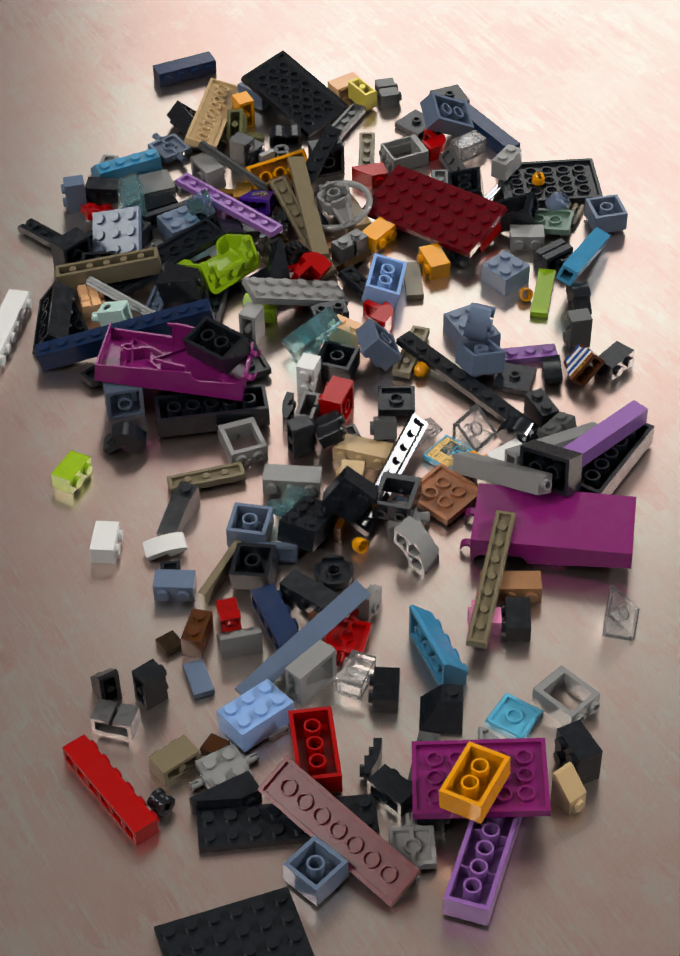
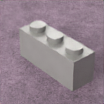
M265 464L262 478L263 493L320 497L323 481L322 467Z

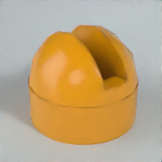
M535 172L532 175V184L540 186L545 183V176L542 172Z
M523 287L519 290L518 296L521 300L528 302L533 298V291L528 287Z
M421 361L414 367V374L417 377H424L430 371L429 367Z
M356 537L352 540L354 551L359 554L367 551L369 547L368 540L363 537Z

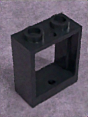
M534 192L497 201V203L507 206L508 209L505 213L507 215H504L500 220L502 228L500 233L510 231V225H535L540 204Z
M383 472L378 485L376 500L372 503V517L402 522L408 516L413 518L422 493V478ZM384 492L410 495L407 505L382 501Z

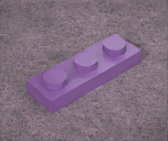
M555 343L502 348L506 352L505 362L512 364L542 362V357L558 355Z

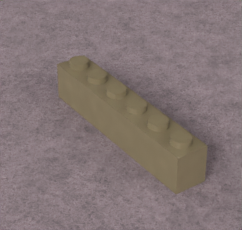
M151 247L55 266V276L57 282L77 290L78 285L86 284V279L89 276H93L108 284L159 274L162 265L157 247Z

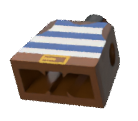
M581 343L577 346H571L568 349L569 355L564 360V365L570 379L581 387H584L606 363L604 359Z

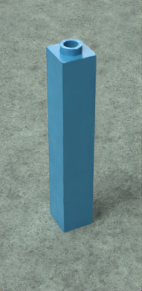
M596 227L563 263L555 278L571 287L604 249L611 235Z

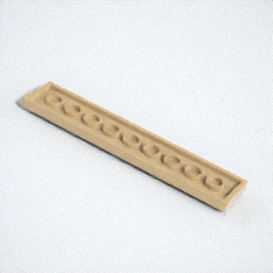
M210 78L185 136L184 144L196 148L203 140L217 149L227 123V110L233 108L232 95L238 93V85Z

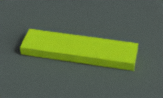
M539 268L530 310L531 317H548L556 270Z

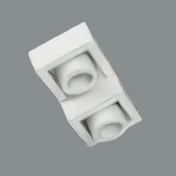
M183 532L169 533L142 542L146 558L149 561L165 554L172 557L188 549Z

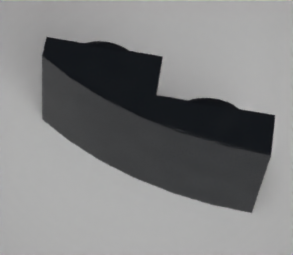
M560 354L542 357L545 382L553 384L563 380Z
M291 392L286 393L282 404V420L285 432H287V420L294 419L296 408L294 393Z
M373 738V747H369V755H364V764H360V777L364 778V786H367V780L379 770L382 759V738Z

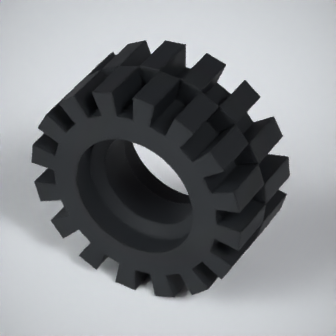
M294 240V242L289 241L290 244H285L288 266L298 263L300 257L304 253L309 252V249L297 240Z

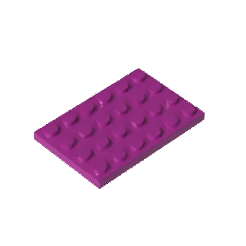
M545 738L412 741L413 819L465 818L440 808L439 790L469 741L510 756V775L485 818L551 816Z

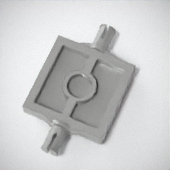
M234 743L195 760V767L200 773V778L189 782V786L192 791L202 786L210 789L248 770L254 777L248 765L259 761V756L257 752H254L244 757L239 753Z
M408 812L405 814L406 825L388 827L389 844L419 870L437 869L434 825L422 826L415 824L413 813L411 812L410 820ZM419 875L416 878V883L420 881Z

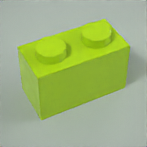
M70 450L51 473L53 488L73 494L77 488L81 487L86 477L92 473L91 457Z

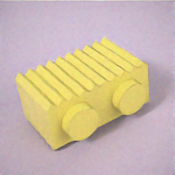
M360 77L348 81V98L352 99L355 104L365 106L366 111L377 107L378 94L374 88Z

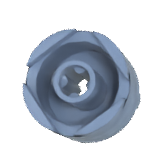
M471 302L463 337L488 343L490 332H487V330L491 331L493 320L490 317L494 318L496 307Z

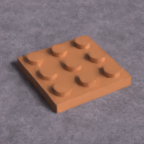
M440 463L422 477V493L417 507L422 511H429L430 516L448 526L464 513L467 508L476 503L479 485ZM403 494V496L406 497L407 500H409L410 495Z

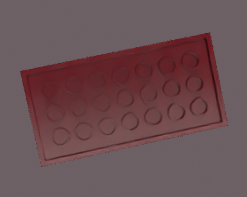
M397 165L372 195L373 205L367 216L374 220L382 217L386 221L395 224L399 230L429 242L438 243L446 249L471 258L508 209L503 204Z

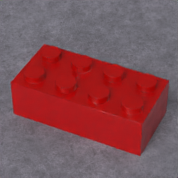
M331 706L289 710V731L294 762L330 793L343 792L342 771Z

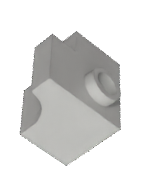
M370 584L366 588L371 595L356 608L359 610L357 617L370 621L373 614H377L380 602L382 601V586Z

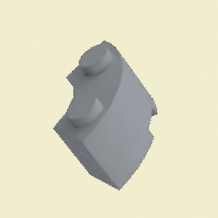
M408 516L394 528V543L405 553L409 566L425 575L439 562V548L425 530L421 521Z

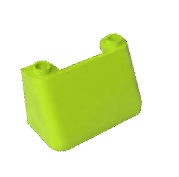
M225 234L216 242L218 254L200 264H193L192 261L184 259L177 263L199 269L201 276L204 278V285L209 293L218 294L257 270L260 265V258L251 235Z

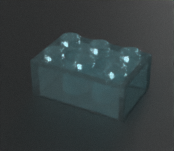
M328 306L286 336L281 342L293 358L299 354L302 356L303 352L308 353L326 341L329 336L335 334L338 331L337 327L342 322L332 308Z

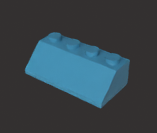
M155 148L147 149L146 151L96 164L91 168V173L94 177L124 179L162 170L161 156Z
M415 605L409 606V634L439 685H466V678L469 674L468 668L465 663L462 664L460 661L459 653L456 648L453 649L448 634H444L440 620H436L433 613Z

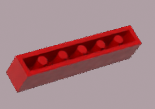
M84 734L62 747L66 763L136 846L159 833V818L157 814L147 808V804L142 796L138 797L135 794L131 783L125 782L122 779V774L118 768H113L110 765L109 758L106 754L99 752L94 740L90 741Z

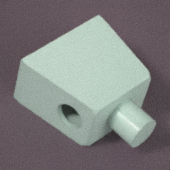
M128 300L104 302L99 310L92 312L91 315L92 322H100L101 327L133 318Z

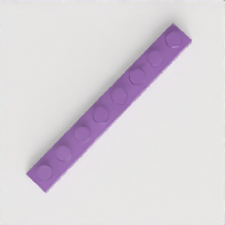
M185 173L175 180L176 186L198 198L205 197L207 203L270 238L283 231L282 224L189 173Z

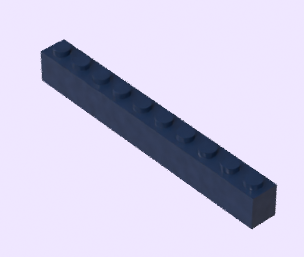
M206 298L112 323V328L172 336V326H167V322H176L196 327L205 316L214 320L215 318L209 299ZM109 325L35 344L36 357L42 371L98 357Z

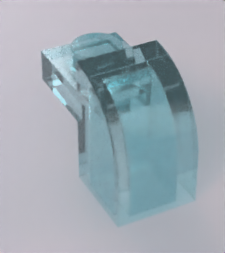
M286 485L281 498L269 500L267 506L273 507L275 515L283 517L304 495L310 496L311 493L298 485Z

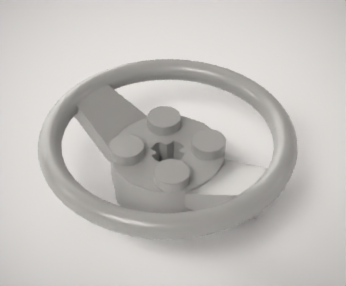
M326 181L325 184H319V187L313 190L314 197L318 196L320 208L330 216L335 215L340 223L336 225L322 224L323 231L325 232L341 231L355 226L369 214L373 205V197L369 189L355 181ZM349 187L360 190L366 197L365 208L355 218H353L350 209L352 207V197Z

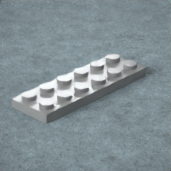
M243 277L242 285L253 304L310 306L344 299L346 306L349 303L338 283L333 280L274 279L270 277Z

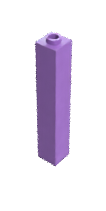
M633 400L563 448L583 453V467L646 424L648 409Z

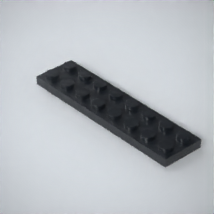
M207 217L156 246L161 259V265L163 266L164 262L177 264L184 259H192L215 245L217 240L225 235V232ZM159 274L108 283L107 285L128 296L156 280Z
M374 793L335 797L380 835ZM273 803L252 805L250 807L241 806L196 811L199 854L306 843L311 839L306 832Z

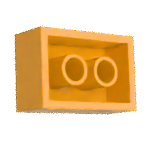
M469 741L439 790L440 808L481 824L510 775V756Z

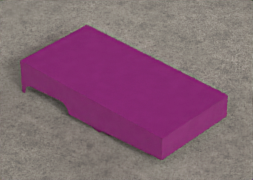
M167 322V326H172V336L112 328V323L109 324L95 363V381L242 401L247 381H253L256 378L257 372L251 375L249 371L253 357H259L263 348L260 351L253 350V341L249 343L252 351L227 375L187 354L183 339L195 328L193 326Z
M479 483L475 508L466 509L465 518L468 515H473L474 520L471 539H462L460 549L464 546L470 547L471 562L478 555H486L496 510L516 513L507 556L522 557L526 560L527 564H544L556 567L558 565L631 569L636 497L576 492L568 497L553 492L534 495L501 485Z

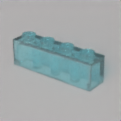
M135 171L119 178L117 189L119 191L120 208L140 206L141 216L147 214L143 184L137 172Z

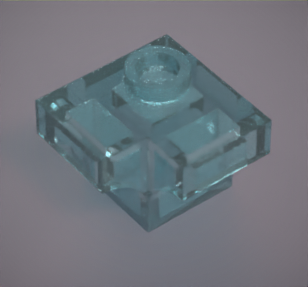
M206 189L199 191L184 201L192 216L197 213H204L209 217L216 212L212 205V198Z

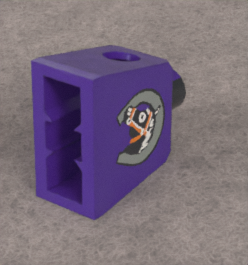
M255 189L239 197L240 202L267 216L273 212L276 206L275 194L269 190Z

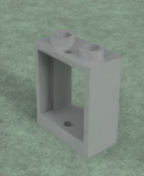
M416 134L380 143V159L386 163L387 168H390L391 171L397 165L413 169L429 164V151ZM408 151H411L413 153L399 158L393 157L394 155L405 153Z
M254 417L218 426L219 441L229 463L241 461L244 466L268 459L267 444ZM254 436L258 445L234 451L230 442Z
M320 639L285 668L286 695L300 706H303L336 678V650L332 645Z
M562 665L533 688L532 702L563 726L579 719L583 723L588 715L594 714L600 707V693ZM564 685L584 699L572 711L552 697Z

